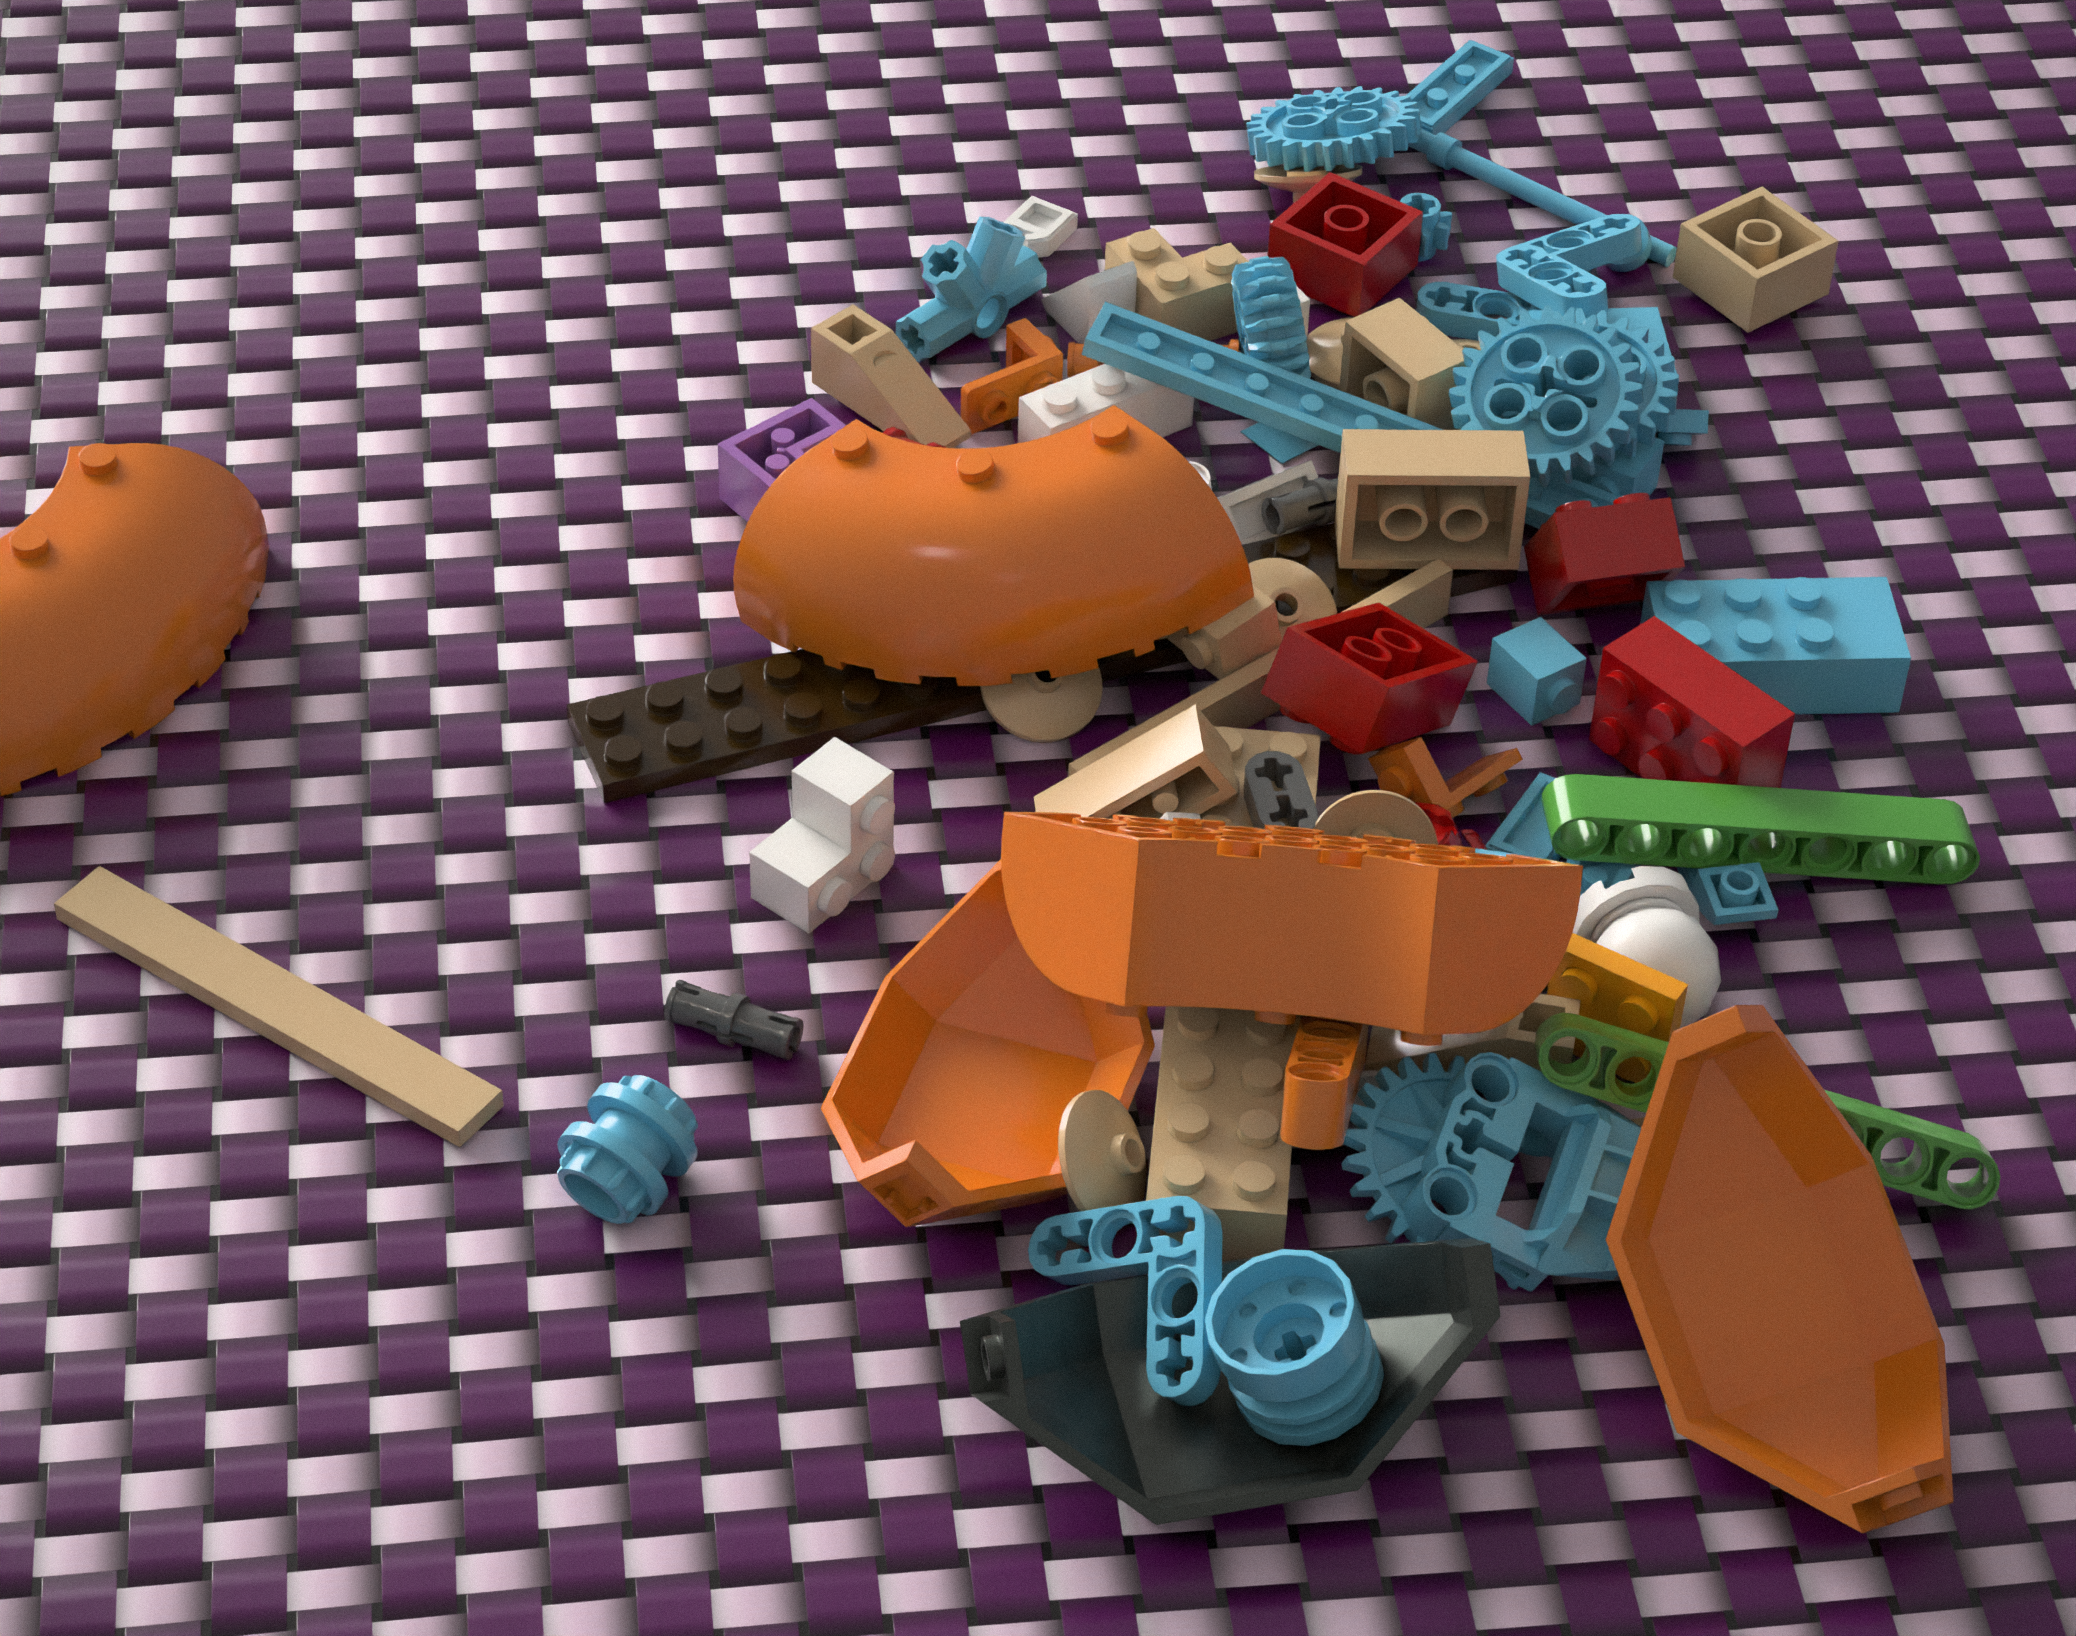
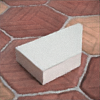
M1031 196L1004 223H1008L1023 232L1022 235L1025 237L1023 245L1036 252L1038 258L1050 256L1077 230L1078 214Z

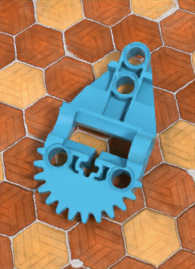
M1492 1052L1479 1053L1466 1064L1464 1057L1456 1055L1450 1062L1447 1072L1444 1071L1436 1053H1429L1424 1058L1422 1072L1410 1056L1404 1057L1397 1065L1399 1076L1385 1066L1375 1075L1380 1089L1366 1082L1357 1093L1367 1107L1357 1104L1353 1105L1350 1121L1360 1129H1347L1343 1144L1360 1153L1347 1156L1341 1163L1342 1169L1364 1175V1178L1357 1182L1349 1191L1352 1197L1373 1196L1376 1202L1364 1217L1368 1222L1388 1216L1391 1224L1385 1239L1389 1243H1392L1403 1234L1411 1243L1472 1238L1490 1243L1494 1271L1499 1273L1506 1280L1508 1287L1514 1290L1520 1286L1532 1292L1548 1275L1613 1280L1616 1276H1619L1608 1248L1606 1237L1641 1131V1127L1591 1096L1564 1089L1549 1082L1541 1071L1513 1057L1508 1060L1504 1056ZM1474 1089L1481 1092L1487 1100L1481 1098ZM1518 1152L1536 1157L1548 1156L1553 1159L1528 1230L1496 1215L1514 1163L1510 1162V1160ZM1431 1199L1441 1204L1446 1210L1447 1214H1444L1441 1211H1439L1434 1206Z

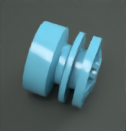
M1277 1250L1253 1257L1230 1272L1211 1296L1205 1317L1208 1342L1221 1371L1228 1379L1229 1389L1236 1398V1403L1242 1416L1257 1434L1283 1445L1310 1446L1332 1440L1360 1423L1378 1400L1384 1378L1380 1352L1375 1340L1372 1338L1370 1327L1363 1318L1362 1309L1350 1279L1335 1261L1311 1250Z

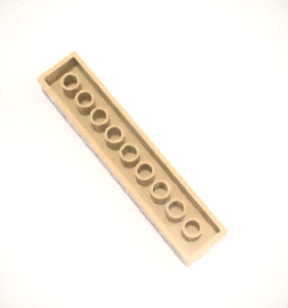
M1214 726L1230 746L1238 793L1199 814L1202 820L1224 821L1225 826L1253 827L1243 793L1245 766L1250 758L1266 751L1283 752L1299 761L1316 806L1321 735ZM1271 781L1274 791H1282V788H1278L1275 782ZM1287 818L1278 820V822H1283L1286 826H1289ZM1166 1006L1146 1201L1172 1196H1188L1215 1211L1221 1220L1223 1231L1222 1262L1256 1257L1284 1249L1292 1145L1281 1140L1280 1131L1285 1068L1301 1021V1015H1296L1295 1024L1284 1025L1254 1020L1255 1011ZM1189 1219L1188 1228L1181 1232L1166 1233L1159 1229L1160 1236H1169L1183 1244L1184 1234L1194 1231L1195 1222Z

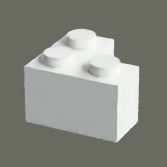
M836 737L832 738L792 770L793 818L749 852L751 898L808 934L830 916L834 917L840 914L849 901L870 883L881 880L889 872L895 859L894 772Z

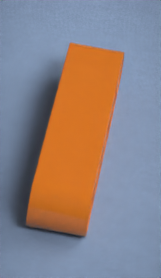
M1302 1015L1285 1068L1280 1131L1282 1141L1298 1148L1313 1150L1333 1149L1344 1143L1366 1059L1369 1025Z

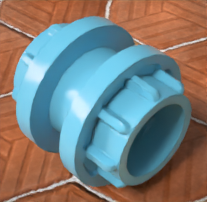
M642 1075L623 1076L618 1083L601 1084L588 1100L587 1108L594 1124L582 1121L571 1123L561 1135L557 1144L561 1155L559 1160L561 1167L557 1171V1176L563 1189L575 1202L591 1214L616 1224L632 1223L640 1212L647 1216L655 1214L668 1197L667 1184L661 1174L673 1177L684 1175L696 1160L698 1154L694 1142V1132L698 1128V1123L687 1103L670 1088L652 1078Z

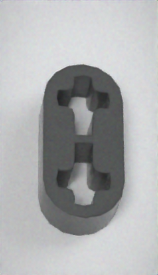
M1279 751L1258 753L1248 760L1245 766L1243 793L1253 828L1265 829V824L1286 826L1283 822H1278V820L1287 818L1289 827L1314 829L1315 823L1318 820V811L1299 761L1291 755ZM1271 781H1274L1278 788H1282V791H1274Z

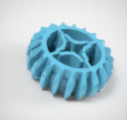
M1269 256L1249 259V262L1236 264L1232 272L1231 282L1241 353L1310 379V358L1304 318L1302 316L1297 285L1294 281L1293 270L1290 268V264L1284 257L1269 258Z

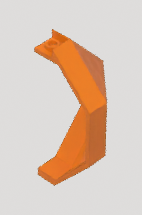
M1000 859L885 976L821 1106V1110L857 1181L905 1227L1047 1202L1068 1194L1060 1168L1058 1153L1059 1127L1068 1103L1079 1093L1090 1090H1102L1117 1098L1128 1111L1154 1050L1155 1043L1148 1015L1146 1017H1124L1106 1013V1002L1076 995L1062 989L1045 977L1034 965L1018 939L1008 912L1003 889Z
M1734 1005L1673 1031L1607 1233L1606 1242L1677 1433L1860 1533L1888 1526L1953 1503L1945 1344L1871 1154L1763 1005Z

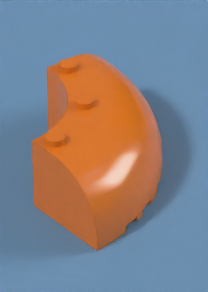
M1115 405L1091 419L1053 435L1028 442L988 448L955 449L911 443L888 436L855 419L796 459L767 489L753 510L741 536L733 575L734 595L741 622L777 645L794 653L800 647L806 651L822 655L825 665L843 670L846 664L874 669L875 677L878 679L921 684L923 676L956 677L958 686L1013 684L1012 675L1034 673L1045 670L1050 671L1051 678L1099 668L1097 659L1131 649L1135 657L1155 650L1154 640L1173 634L1183 628L1190 635L1220 619L1254 597L1250 568L1241 541L1226 511L1211 488L1177 449Z
M95 443L88 446H71L68 450L67 461L62 475L51 494L24 522L0 538V796L22 791L21 781L54 769L58 777L102 758L101 748L127 733L135 739L175 710V699L192 685L200 688L224 662V649L236 634H243L249 623L248 611L255 597H260L266 578L269 553L267 528L259 504L249 489L226 468L195 452L162 444Z
M1004 812L1001 842V871L1004 895L1013 927L1025 952L1034 965L1055 985L1076 995L1106 1002V1013L1124 1017H1146L1148 1006L1252 1010L1255 1011L1254 1020L1284 1025L1295 1024L1296 1015L1400 1030V1041L1424 1046L1442 1045L1443 1035L1477 1033L1497 1028L1518 1016L1534 1002L1553 977L1568 947L1578 912L1583 866L1517 854H1506V857L1475 853V848L1415 844L1416 840L1365 834L1362 839L1349 836L1324 835V830L1266 824L1265 829L1243 826H1225L1224 821L1173 818V821L1115 814H1113V819L1081 817V814Z

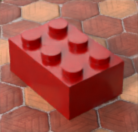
M1378 602L1287 627L1261 694L1280 705V712L1296 722L1312 724L1329 734V741L1340 750L1351 754H1364L1451 725L1478 660Z
M1653 616L1603 647L1589 740L1604 753L1611 755L1642 779L1781 788L1795 713L1656 616Z

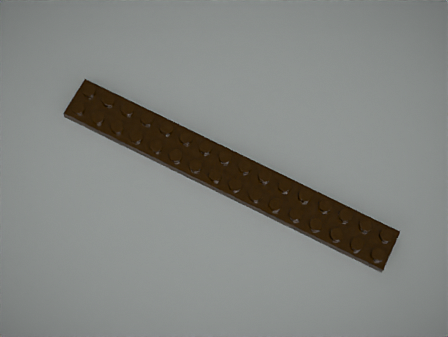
M1335 523L1242 545L1248 564L1260 559L1282 558L1297 562L1313 571L1330 590L1336 604L1337 613H1341L1418 570L1339 568ZM1453 569L1450 597L1516 582L1518 570ZM1279 600L1275 601L1278 613L1283 616L1293 615V610L1288 604ZM1167 638L1154 640L1155 650L1135 657L1131 649L1097 659L1102 682L1189 660L1184 652ZM799 649L795 653L790 651L570 703L567 704V718L570 729L604 803L813 753L834 737L846 744L986 711L987 708L981 695L980 686H958L956 677L923 676L921 684L888 681L876 678L874 669L846 664L843 670L825 665L822 655ZM1048 670L1035 672L1038 679L1043 682L1049 683L1056 680V678H1051L1050 671Z

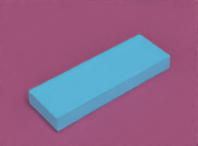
M1469 40L1406 95L1411 96V102L1418 103L1421 129L1434 135L1440 132L1445 133L1512 74L1514 57Z

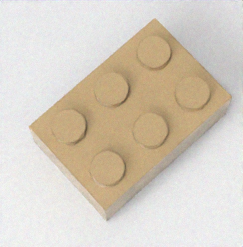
M1343 429L1334 521L1339 568L1420 569L1432 561L1440 559L1452 569L1518 570L1530 484L1524 431Z

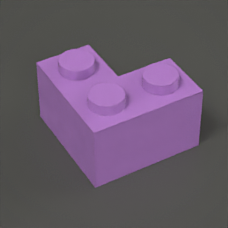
M810 398L718 443L720 499L748 522L764 493L789 465L846 425L817 401Z

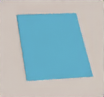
M1260 422L1241 431L1242 434L1281 464L1318 446V444Z

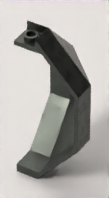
M1472 1238L1311 1250L1335 1261L1350 1279L1360 1303L1363 1318L1368 1323L1372 1338L1379 1349L1384 1371L1378 1400L1364 1419L1332 1440L1310 1446L1283 1445L1257 1434L1242 1416L1237 1406L1236 1398L1229 1389L1228 1379L1222 1371L1220 1372L1219 1383L1213 1394L1204 1402L1194 1406L1180 1405L1155 1392L1148 1382L1146 1371L1148 1274L1083 1284L961 1320L960 1327L970 1395L1156 1525L1358 1491L1501 1317L1491 1244ZM1253 1257L1222 1262V1282L1230 1272ZM1193 1282L1183 1285L1175 1293L1172 1300V1312L1175 1318L1186 1316L1196 1305L1198 1292ZM1174 1334L1173 1339L1181 1342V1335ZM1187 1358L1185 1367L1175 1370L1174 1379L1180 1382L1182 1373L1192 1370L1193 1361Z

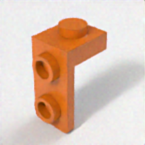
M1026 318L1006 325V368L968 382L961 388V418L971 429V435L1017 417L1019 397L1062 381L1063 353L1056 347L1049 336L1043 335Z
M1422 737L1385 747L1369 757L1368 760L1378 777L1380 790L1397 793L1413 802L1438 804L1448 810L1454 818L1465 810L1461 802L1463 799L1471 794L1474 797L1485 795L1505 784L1508 779L1504 772L1523 760L1517 748L1488 755L1477 760L1446 782L1442 778Z

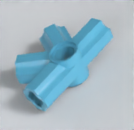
M979 216L967 249L958 242L950 240L941 245L932 244L920 259L924 267L922 278L935 295V298L896 321L897 337L917 362L920 363L927 358H931L970 333L984 339L992 336L1004 323L1010 308L1046 287L1047 270L1041 265L1037 253L1023 245L1025 237L1022 235L1023 232L994 218Z

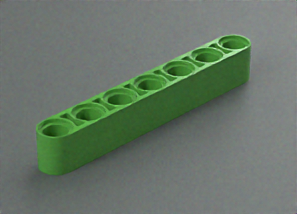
M1570 774L1556 778L1545 787L1542 793L1541 803L1552 846L1557 854L1571 860L1700 869L1759 862L1763 873L1929 884H1954L1965 880L1975 872L1980 862V855L1963 808L1956 802L1946 799Z
M1559 1013L1550 1016L1541 1023L1535 1035L1534 1046L1541 1071L1549 1082L1564 1089L1646 1113L1669 1042L1577 1014ZM1563 1037H1576L1586 1044L1582 1057L1569 1064L1558 1063L1549 1056V1050L1553 1043ZM1630 1057H1642L1650 1061L1652 1065L1651 1071L1641 1082L1630 1084L1616 1078L1615 1072L1619 1064ZM1825 1090L1871 1154L1884 1186L1962 1209L1982 1207L1995 1196L2000 1184L1998 1166L1978 1138L1963 1131ZM1903 1137L1914 1141L1913 1151L1904 1161L1887 1163L1880 1159L1882 1149L1892 1139ZM1968 1157L1980 1161L1979 1170L1971 1180L1964 1183H1953L1947 1180L1948 1170L1957 1160Z

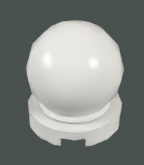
M1639 866L1631 868L1635 878L1618 882L1607 889L1604 888L1601 880L1596 882L1580 896L1572 933L1688 984L1680 1028L1692 1024L1706 1015L1721 983L1718 949L1699 924V905L1695 896L1689 890L1683 876L1665 867Z

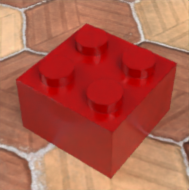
M1329 172L1270 223L1267 256L1269 258L1284 257L1287 260L1290 268L1293 270L1294 281L1297 287L1306 296L1331 306L1339 312L1356 317L1367 312L1418 265L1423 211Z
M1648 493L1624 495L1615 499L1613 505L1592 507L1591 501L1588 500L1562 504L1555 509L1553 515L1540 526L1538 532L1524 546L1538 616L1644 601L1647 581H1672L1685 568L1671 497L1650 500Z

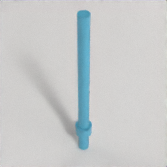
M1421 129V135H1417V143L1408 144L1409 147L1426 154L1427 161L1445 170H1450L1454 167L1575 225L1607 216L1600 211L1462 148L1460 140L1443 132L1434 135ZM1651 236L1652 248L1648 259L1669 267L1676 257L1677 247Z

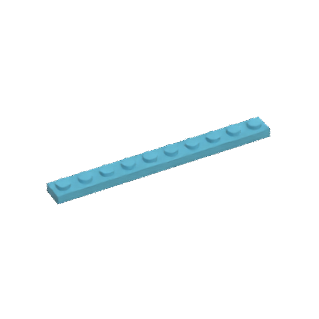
M1105 302L1084 341L1083 356L1341 453L1343 429L1444 430ZM1530 472L1525 524L1540 529V526L1553 515L1558 506L1568 502L1588 500L1591 501L1592 507L1613 505V501L1621 496L1576 479H1572V483L1567 484L1561 474L1557 472H1552L1547 487H1542L1538 473Z

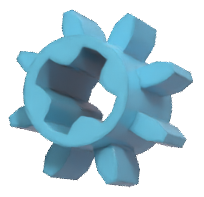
M1411 193L1404 196L1400 202L1423 211L1418 262L1429 260L1435 255L1436 248L1446 250L1448 247L1452 212H1440L1441 204L1432 195Z

